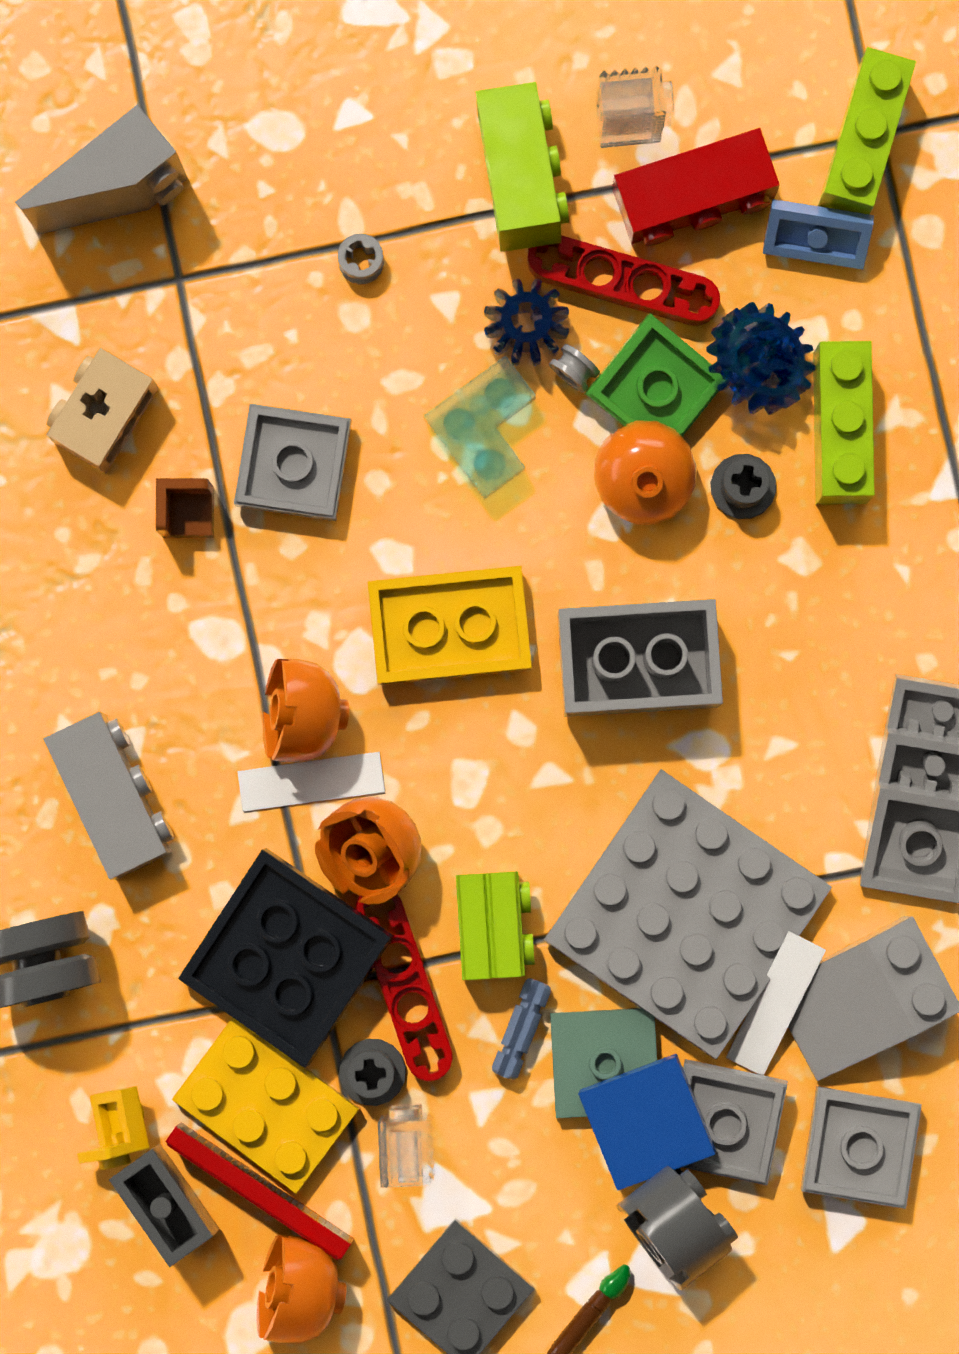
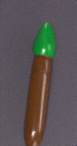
M623 1264L601 1280L599 1290H596L588 1299V1302L586 1301L553 1342L547 1354H572L601 1318L602 1313H605L611 1301L624 1293L631 1277L628 1265Z

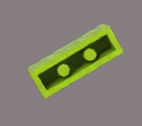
M870 47L866 48L858 67L818 206L870 215L876 201L916 65L915 60Z
M536 82L475 91L477 115L500 252L561 243V224L569 223V212L565 192L556 193L553 177L561 176V167L557 145L548 147L545 131L553 130L549 99L539 101Z
M820 341L813 352L815 505L867 504L875 496L872 341Z

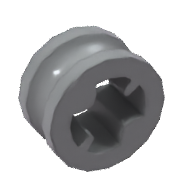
M363 233L347 237L340 244L338 250V263L342 275L348 281L358 285L368 284L376 280L384 266L383 250L379 242L372 236ZM356 248H363V252L366 255L374 254L375 260L368 259L369 267L364 270H359L356 263L348 264L346 261L347 257L353 259V250Z
M564 344L561 348L562 357L558 360L552 359L549 366L568 385L581 393H585L588 389L587 380L591 377L597 378L600 371L580 351L568 344Z

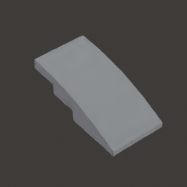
M895 674L867 829L860 877L861 887L959 903V684Z

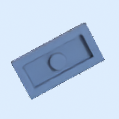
M772 199L763 243V254L863 270L874 225V215Z

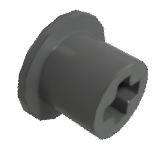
M735 454L724 459L714 470L710 481L711 496L716 506L725 515L736 519H752L763 514L772 504L776 493V478L770 466L761 458L750 454Z
M368 1038L356 1042L345 1052L340 1062L339 1078L343 1090L352 1100L362 1105L378 1106L391 1101L400 1092L405 1082L406 1066L401 1053L392 1044L382 1039Z

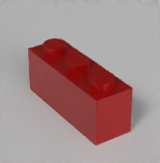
M757 128L615 174L612 190L631 245L644 241L645 246H653L673 238V231L690 225L693 226L695 231L703 230L720 223L723 220L721 215L739 209L743 215L761 211L771 205L770 199L775 198L780 184L761 128Z

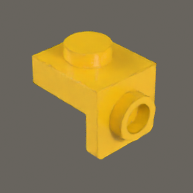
M137 1086L105 1091L89 1096L100 1147L77 1153L79 1164L98 1161L100 1170L115 1168L131 1163L129 1153L150 1148L144 1123V1109L139 1099Z

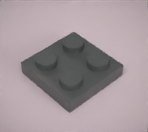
M455 1218L388 1296L387 1301L447 1354H480L534 1291L535 1287Z

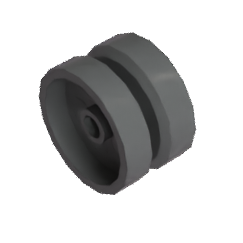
M84 911L54 916L0 930V965L11 963L13 969L12 972L0 975V1008L22 1003L23 1008L68 997L71 990L101 983L94 956L81 954L62 959L60 950L84 944L90 938Z

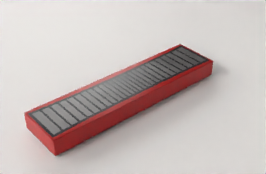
M181 1122L176 1125L165 1141L167 1146L315 1246L321 1248L334 1259L341 1260L354 1239L352 1236Z

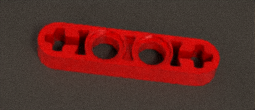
M561 235V243L528 248L527 265L530 273L535 279L549 285L692 326L708 323L714 318L720 305L718 287L712 280L694 273ZM549 246L558 249V258L572 262L573 252L582 254L577 263L576 279L567 277L570 266L554 263L551 270L543 269L542 259L536 257L537 253L545 254ZM596 259L608 262L614 272L611 281L602 286L589 283L584 275L586 265ZM642 274L656 276L662 284L660 295L652 300H644L638 297L633 289V282L638 276ZM671 280L680 282L676 293L692 296L695 289L704 291L703 299L711 303L710 307L701 306L698 313H693L689 311V302L677 297L674 298L673 308L665 306L664 304L669 297Z
M397 894L391 898L395 909L388 912V919L391 928L402 923L405 934L394 935L390 944H404L411 952L412 960L407 970L402 973H392L385 969L381 957L374 968L409 1070L418 1079L425 1081L438 1080L451 1067L453 1060L452 1048L403 902ZM357 902L356 910L367 917L365 908L370 907L372 904L368 905ZM377 917L369 918L380 926ZM406 993H419L425 997L428 1003L427 1015L419 1022H407L398 1013V1002ZM431 1022H435L438 1033H427L431 1047L433 1049L442 1048L445 1057L438 1060V1069L436 1071L429 1072L426 1065L417 1066L414 1057L421 1054V1045L418 1037L408 1042L404 1032L418 1031L428 1026Z

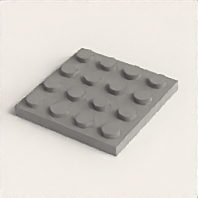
M660 769L543 941L632 1003L648 1012L707 1055L717 1059L770 981L767 973L788 931L800 936L832 886Z

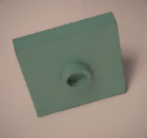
M641 1008L550 1013L556 1118L587 1117L578 1095L580 1089L657 1061L655 1017Z

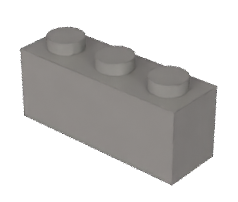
M99 711L43 738L109 880H118L172 854L167 842L174 839L173 832L162 811L154 814L145 795L152 793V788L141 766L138 764L131 767L123 749L129 747L130 742L118 718L110 721L106 714Z

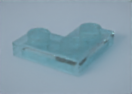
M505 355L423 415L426 423L484 500L525 471L524 464L498 431L497 427L536 400V395Z

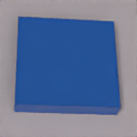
M677 1053L579 1090L578 1095L617 1191L650 1179L666 1166L675 1170L713 1156L716 1153L715 1146Z

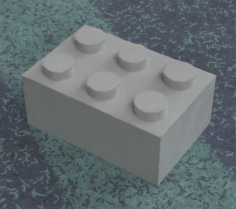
M716 599L558 609L564 717L718 708L723 704Z

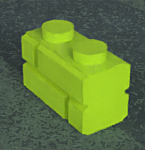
M518 871L456 875L462 980L525 976L524 965H535L533 933L522 934L521 913H531L529 881L519 882Z

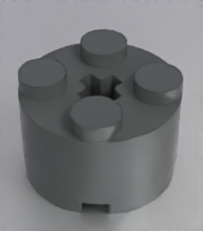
M666 1166L619 1202L616 1207L618 1211L629 1215L624 1221L632 1234L658 1267H661L664 1263L669 1266L674 1273L669 1280L682 1291L732 1251L731 1243L738 1238V1235L721 1213L718 1212L714 1215L706 1208L701 1199L707 1193L688 1169L682 1172L680 1168L673 1170L671 1167Z

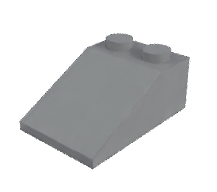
M137 104L15 201V203L38 234H44L147 211L157 203L160 206L166 205L182 192L184 188L182 183L188 177L176 150Z
M903 916L822 959L788 1028L816 1081H819L912 1038L959 1013V1001L914 917Z

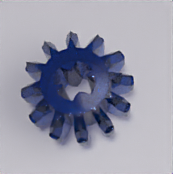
M514 279L512 281L514 295L510 296L505 290L498 288L494 292V298L500 306L489 305L484 309V316L494 321V323L484 327L485 337L491 339L501 337L493 347L494 353L500 356L511 347L513 349L511 364L516 366L520 364L523 352H529L530 361L533 366L540 365V348L549 355L556 356L559 353V347L552 338H568L569 328L558 322L564 321L569 317V309L565 306L553 307L560 296L556 289L550 290L543 297L540 296L542 281L539 279H534L530 292H524L521 280ZM530 313L531 320L535 316L538 318L534 322L533 331L523 332L522 325L518 328L514 326L519 323V314Z

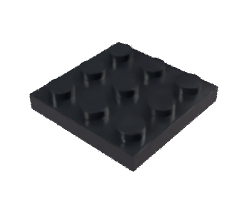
M268 848L261 850L178 979L306 1068L321 1049L394 935Z

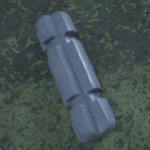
M528 978L524 982L519 998H522L520 1005H515L501 1041L504 1047L502 1051L498 1050L492 1065V1071L495 1074L510 1080L518 1078L524 1063L521 1057L523 1053H528L542 1016L539 1013L541 1006H546L551 993V987L548 984L532 978Z

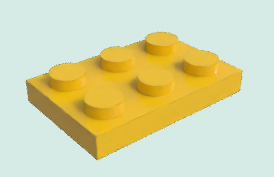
M521 566L367 581L378 685L532 670Z
M233 1017L171 1099L295 1194L359 1110L357 1105L308 1068L301 1066Z

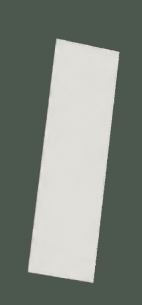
M380 752L237 771L243 812L385 792Z
M788 931L767 973L770 981L749 1010L726 1058L757 1074H765L826 949Z

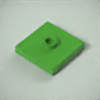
M650 313L647 314L584 395L623 427L636 420L658 421L674 428L683 437L729 378Z

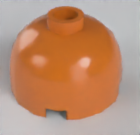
M636 420L626 424L625 427L618 429L613 434L611 433L603 441L595 458L594 482L601 501L614 515L633 524L654 525L672 518L688 503L696 486L697 465L690 446L674 428L658 421Z
M275 659L270 669L265 695H272L270 715L263 712L265 754L267 758H272V761L279 762L308 761L321 756L332 746L337 731L345 730L349 719L348 700L340 699L337 683L330 673L318 664L300 659Z
M379 797L352 799L326 817L318 828L321 831L320 840L315 843V855L321 871L333 887L344 894L351 890L356 895L363 896L358 902L368 905L387 902L408 885L420 864L421 837L416 824L405 810L392 801Z
M275 1236L270 1245L263 1272L270 1271L266 1292L259 1291L257 1332L259 1338H264L263 1340L273 1343L298 1344L316 1338L327 1328L333 1314H341L346 1300V1284L338 1282L337 1266L332 1257L321 1248L301 1237Z

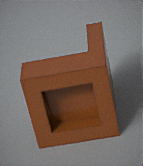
M156 478V531L163 538H214V486L209 479Z

